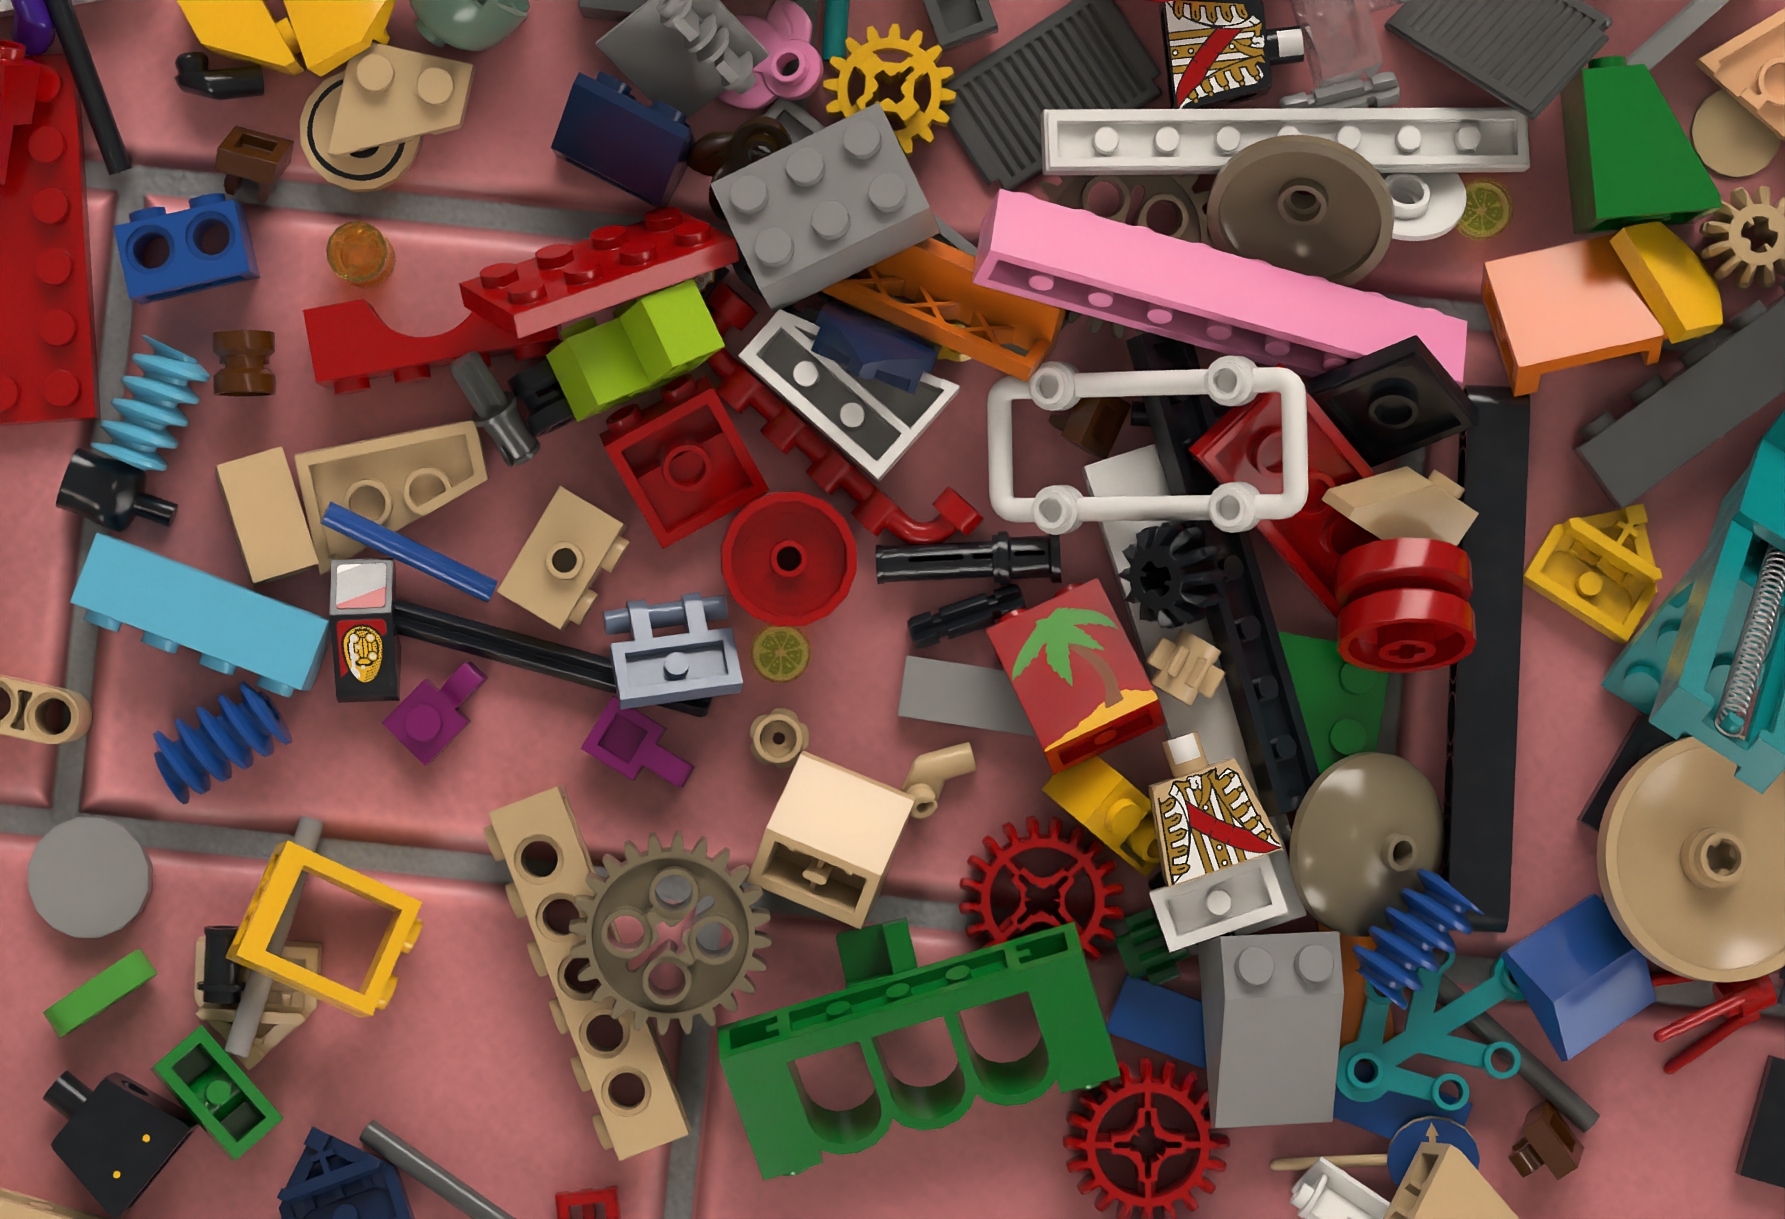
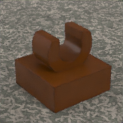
M234 126L217 148L214 169L215 171L227 173L224 180L226 193L234 195L241 186L242 178L256 181L259 187L257 202L265 203L274 191L278 179L291 163L294 141Z
M1120 397L1080 398L1078 403L1074 405L1069 418L1063 419L1051 414L1048 421L1053 427L1062 432L1060 436L1083 451L1105 460L1118 436L1131 404Z
M1544 1100L1530 1109L1521 1128V1132L1525 1137L1512 1146L1515 1152L1509 1155L1508 1159L1522 1177L1528 1176L1546 1164L1556 1179L1559 1180L1578 1168L1584 1146L1548 1100Z

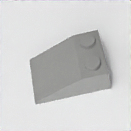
M1339 931L1220 936L1199 942L1198 955L1211 1129L1333 1122L1344 1001Z

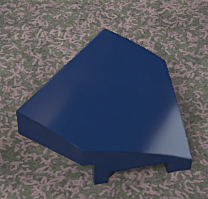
M829 298L822 307L815 323L820 329L811 351L847 366L846 370L858 377L871 381L875 378L914 394L923 371L927 373L932 371L942 346Z
M313 1126L304 1142L306 1148L284 1189L281 1188L277 1196L278 1199L282 1200L279 1206L282 1219H415L397 1167Z

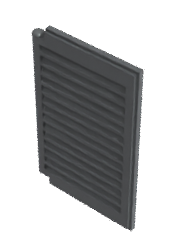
M1073 0L943 84L942 88L956 92L955 103L940 105L939 109L950 117L948 126L987 186L999 181L1001 189L1013 192L1043 172L1040 118L1043 110L1141 109L1162 95L1160 87L1152 81L1162 73L1114 0Z
M1407 0L1386 22L1384 27L1534 121L1609 40L1604 32L1612 25L1613 20L1582 0Z

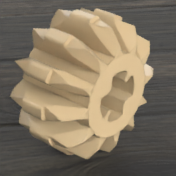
M1767 186L1757 188L1752 195V199L1743 187L1732 190L1730 192V204L1721 200L1722 208L1712 213L1718 222L1710 221L1700 225V234L1715 239V244H1711L1700 251L1701 257L1703 259H1711L1717 255L1720 257L1722 263L1715 268L1713 273L1714 277L1718 280L1725 278L1735 270L1734 283L1735 288L1738 290L1749 288L1753 278H1755L1761 289H1767L1775 285V272L1785 276V216L1783 215L1785 213V197L1770 206L1771 193L1770 188ZM1751 226H1755L1754 236L1763 239V245L1751 251V241L1741 237V232Z

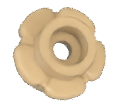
M776 708L771 711V714H761L753 721L749 732L750 737L753 738L751 752L760 763L764 765L772 763L780 769L788 768L795 765L801 751L807 749L810 740L809 731L804 723H800L797 720L798 716L795 712L786 708ZM780 732L784 734L785 741L782 744H776L773 741L775 733Z

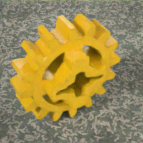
M892 23L888 37L880 38L872 25L867 27V43L862 46L851 37L845 40V47L850 55L847 60L832 56L829 61L830 67L839 74V78L828 79L823 82L824 92L838 96L837 100L825 106L827 117L843 116L845 119L875 104L874 102L879 97L878 83L882 80L890 86L895 85L897 82L902 83L905 80L900 88L901 101L895 104L890 98H886L879 103L888 121L897 122L902 127L901 130L893 132L906 158L912 156V141L916 138H919L929 147L934 143V136L929 128L932 123L941 127L948 126L950 117L939 108L940 105L955 103L956 92L942 88L941 84L948 82L954 77L953 68L936 67L935 64L942 56V48L937 45L925 52L921 48L923 40L922 31H915L907 41L900 39L899 24ZM896 53L908 58L902 63L882 62L877 55ZM857 71L860 79L865 83L864 94L851 107L848 89L850 80L854 72ZM928 77L931 87V98L926 111L923 113L920 110V106L914 100V91Z

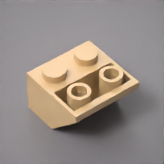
M802 751L766 827L746 882L755 886L761 885L762 889L861 929L877 903L917 797Z

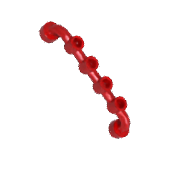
M722 280L705 298L713 307L710 315L723 342L725 333L731 325L743 331L758 314L745 299ZM725 346L706 360L713 372L722 379L721 383L714 390L739 413L742 414L751 405L768 422L760 429V432L783 453L787 455L794 446L804 453L813 462L805 471L806 474L832 496L840 487L858 502L850 513L876 537L886 528L895 537L909 545L942 543L956 533L957 530L969 536L985 519L968 501L948 486L932 503L940 514L929 522L915 521L885 492L866 478L842 453L813 430L799 414L770 391L756 375L738 362L727 351Z

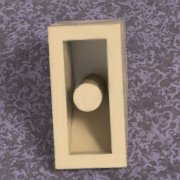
M1408 466L1330 488L1321 499L1381 540L1401 537L1429 538L1457 546L1479 514L1459 500L1465 491L1463 487L1435 469L1426 479Z

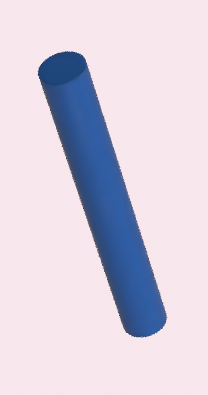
M331 501L320 521V524L482 601L488 602L496 588L497 580Z

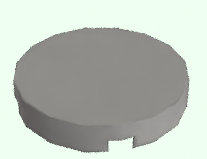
M76 817L54 826L37 843L28 864V891L36 911L52 928L75 938H100L125 928L143 911L152 891L153 865L148 852L144 850L142 843L128 826L107 817Z

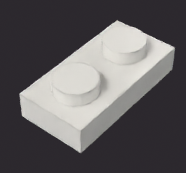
M1269 854L1171 888L1166 885L1149 891L1169 952L1288 912Z

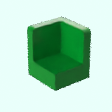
M906 917L865 926L861 929L857 928L840 932L836 936L846 980V989L918 968Z

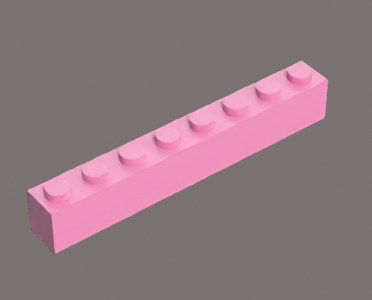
M999 189L982 220L972 280L974 284L1228 355L1243 356L1251 361L1275 367L1280 363L1294 373L1311 378L1417 335L1459 386L1463 383L1468 321L1444 315L1436 309L1420 308L1388 299L1376 292H1363L1331 283L1323 277L1303 275L1272 266L1263 260L1243 258L1215 250L1203 243H1191L1155 233L1147 227L1127 225L1096 216L1087 210L1071 209L1039 200L1030 194L1022 192L1014 193Z

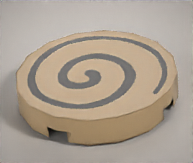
M345 70L324 80L307 98L299 120L300 144L310 166L330 184L354 193L379 191L400 181L409 171L408 168L414 163L416 155L418 156L423 135L414 137L411 141L388 147L381 145L350 153L351 156L340 159L331 157L327 151Z

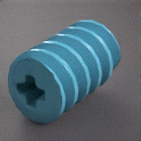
M143 334L142 338L155 352L153 355L133 354L132 361L144 372L143 377H122L121 382L134 396L132 399L112 398L110 404L123 416L122 421L102 420L99 426L113 440L111 444L91 442L90 446L144 471H166L169 464L156 449L157 447L171 449L178 447L179 441L166 428L168 425L188 426L190 420L177 405L178 403L198 404L200 397L187 384L189 381L209 382L211 376L198 363L199 360Z

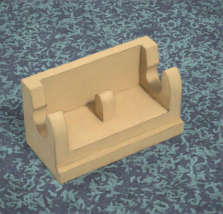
M282 446L216 465V477L251 588L311 570L310 567L319 564Z

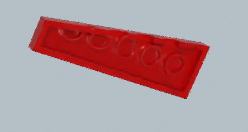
M64 53L25 56V58L41 64L32 124L14 125L5 184L0 185V426L100 420L81 98Z

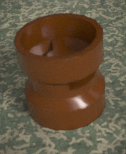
M227 330L213 333V352L219 357V364L225 365L224 369H220L213 376L214 395L249 397L276 394V376L269 369L264 368L265 364H269V357L275 352L274 332L263 330Z

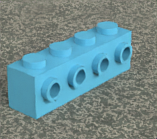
M96 533L70 600L71 603L87 609L83 619L90 623L119 632L122 622L144 630L141 639L143 643L176 654L179 644L202 652L199 664L231 676L234 675L237 666L259 674L256 682L257 686L291 698L294 688L301 691L312 690L331 640L330 619L101 533Z

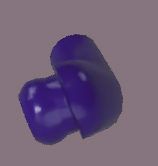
M10 0L14 8L11 31L12 41L25 45V54L33 56L45 53L54 42L55 31L44 0Z

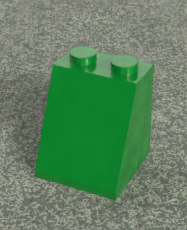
M1607 56L1591 59L1588 62V68L1582 69L1560 92L1574 234L1617 231L1623 227L1659 221L1665 226L1693 224L1722 208L1719 191L1645 64L1626 65L1624 56Z

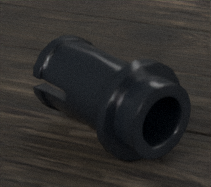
M216 925L204 927V934H206L204 981L197 982V989L203 990V1002L229 1004L239 1003L241 1000V991H244L246 982L241 981L242 965L225 958L239 926Z

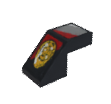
M393 558L332 560L329 616L338 703L400 701L401 643L395 626L396 566Z

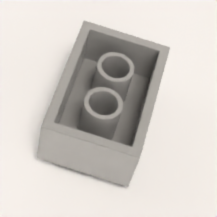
M879 102L710 184L757 286L773 313L941 232Z

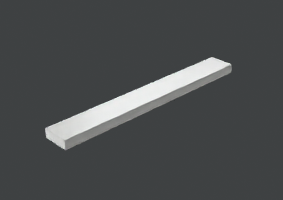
M1512 107L1043 110L1040 115L1043 175L1218 174L1227 161L1242 149L1258 141L1282 135H1309L1335 141L1363 156L1379 173L1525 172L1530 168L1527 116Z

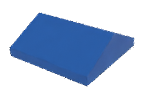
M1596 894L1587 896L1500 954L1562 1062L1570 1060L1656 1001L1646 957L1623 935L1613 920L1608 907Z

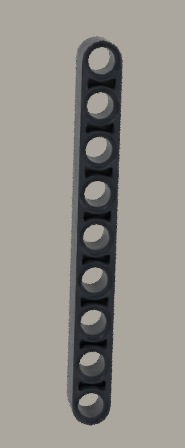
M1465 385L1463 391L1479 409V425L1459 433L1457 484L1465 489L1459 500L1479 514L1457 547L1466 551L1471 561L1473 592L1468 603H1470L1475 613L1477 643L1471 654L1456 663L1450 664L1443 812L1445 845L1441 863V878L1485 914L1482 915L1468 909L1465 911L1474 929L1473 932L1505 933L1509 921L1530 394L1514 397L1511 387Z

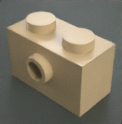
M559 486L497 592L560 630L566 631L571 621L581 626L599 594L590 589L602 569L612 573L629 547L630 541L622 537L628 526L562 486Z

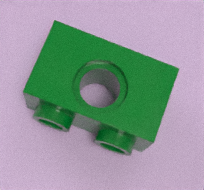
M202 1025L150 1068L231 1161H236L283 1119L281 1114Z

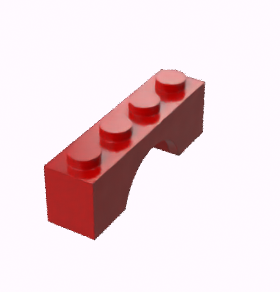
M365 299L303 310L315 381L325 388L333 386L335 395H347L370 390V379L394 375L395 384L424 381L431 378L430 368L451 365L454 360L470 351L478 352L488 368L492 367L491 357L514 353L516 362L540 360L547 358L546 355L551 352V346L559 345L564 341L560 334L562 331L561 324L517 339L474 312H471L461 324L443 334L430 337L408 336L389 328L380 318L374 307Z

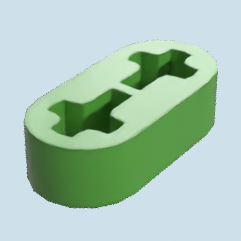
M140 948L53 1004L43 1014L58 1037L62 1038L150 981L158 973Z

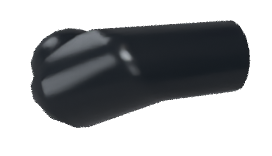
M203 52L183 53L178 55L175 60L178 75L174 78L183 92L216 100L254 97L264 94V79L260 65L208 70V57Z

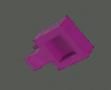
M470 661L461 665L440 690L429 679H424L382 724L425 766L429 765L471 722L459 707L482 686L488 677Z
M612 696L580 748L632 781H636L645 766L675 786L683 788L695 769V766L658 745L667 730L666 727L635 708L620 710L618 698Z

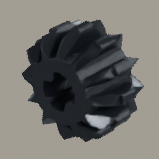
M1170 521L1162 523L1160 527L1156 525L1144 528L1140 533H1137V543L1130 544L1128 548L1122 551L1131 566L1124 569L1118 577L1130 582L1132 590L1124 601L1133 604L1140 602V620H1147L1149 622L1157 620L1161 628L1173 629L1183 626L1184 623L1200 622L1206 616H1209L1208 607L1216 605L1218 601L1224 598L1215 582L1222 581L1229 573L1215 566L1214 559L1222 548L1213 545L1205 547L1206 529H1198L1197 527L1188 529L1185 522Z

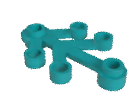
M1444 951L1445 958L1440 964V970L1436 973L1418 967L1417 973L1425 987L1420 992L1412 990L1403 1032L1384 1044L1382 1043L1389 1003L1393 1001L1388 997L1385 998L1377 995L1373 985L1365 978L1363 990L1366 995V1001L1357 1041L1349 1043L1339 1050L1336 1079L1338 1091L1346 1098L1355 1102H1371L1381 1098L1387 1091H1392L1431 1101L1433 1106L1441 1111H1455L1462 1108L1468 1101L1469 1087L1461 1076L1448 1073L1432 1078L1396 1067L1416 1053L1482 1069L1488 1077L1493 1079H1506L1515 1075L1521 1065V1056L1518 1049L1511 1043L1500 1041L1486 1045L1447 1035L1504 999L1510 1002L1526 1000L1520 988L1511 982L1509 978L1510 970L1502 956L1493 962L1488 980L1436 1012L1434 1010L1443 971L1453 964L1455 952L1448 953ZM1404 986L1400 987L1401 992H1403ZM1496 1049H1502L1509 1055L1510 1065L1505 1072H1498L1491 1065V1055ZM1360 1059L1368 1060L1374 1067V1076L1368 1083L1360 1082L1355 1077L1354 1066ZM1444 1081H1451L1458 1088V1098L1453 1104L1444 1103L1439 1096V1087Z

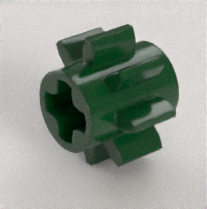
M1150 907L1125 917L1124 920L1129 932L1121 934L1115 939L1132 980L1147 974L1150 984L1157 986L1181 976L1176 962L1190 957L1187 947L1169 952L1155 910Z

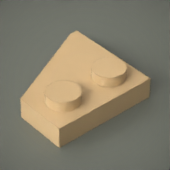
M372 42L369 48L348 60L327 153L331 157L340 159L351 156L350 153L381 145L388 147L411 141L417 136L429 133L436 135L463 128L476 68L473 64Z

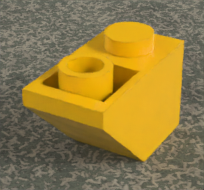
M177 0L200 43L212 54L254 66L260 65L261 68L294 77L305 71L296 55L301 52L290 20L286 17L278 22L267 4L268 0Z
M1094 756L1053 775L1041 789L1145 878L1159 863L1160 857L1151 801L1100 757Z

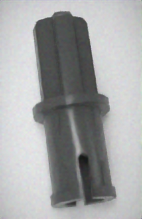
M470 351L454 360L450 365V371L475 409L472 414V420L478 427H484L497 446L496 448L502 455L505 463L510 467L514 463L518 466L533 458L540 449V442L533 436L530 428H528L516 408L517 398L511 391L503 392L478 352Z

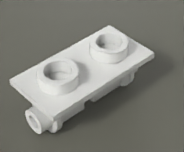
M1322 1156L1290 1190L1294 1193L1290 1203L1298 1208L1297 1215L1302 1219H1383L1391 1204Z

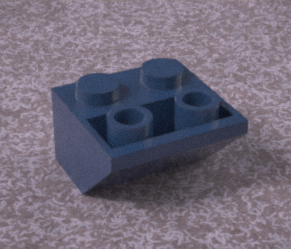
M599 71L595 79H592L579 72L573 83L552 142V151L556 157L656 208L667 207L688 167L686 164L687 158L696 143L690 129L691 126L685 122L687 116L659 100L654 99L650 108L635 101L636 98L630 94L632 88L609 74Z

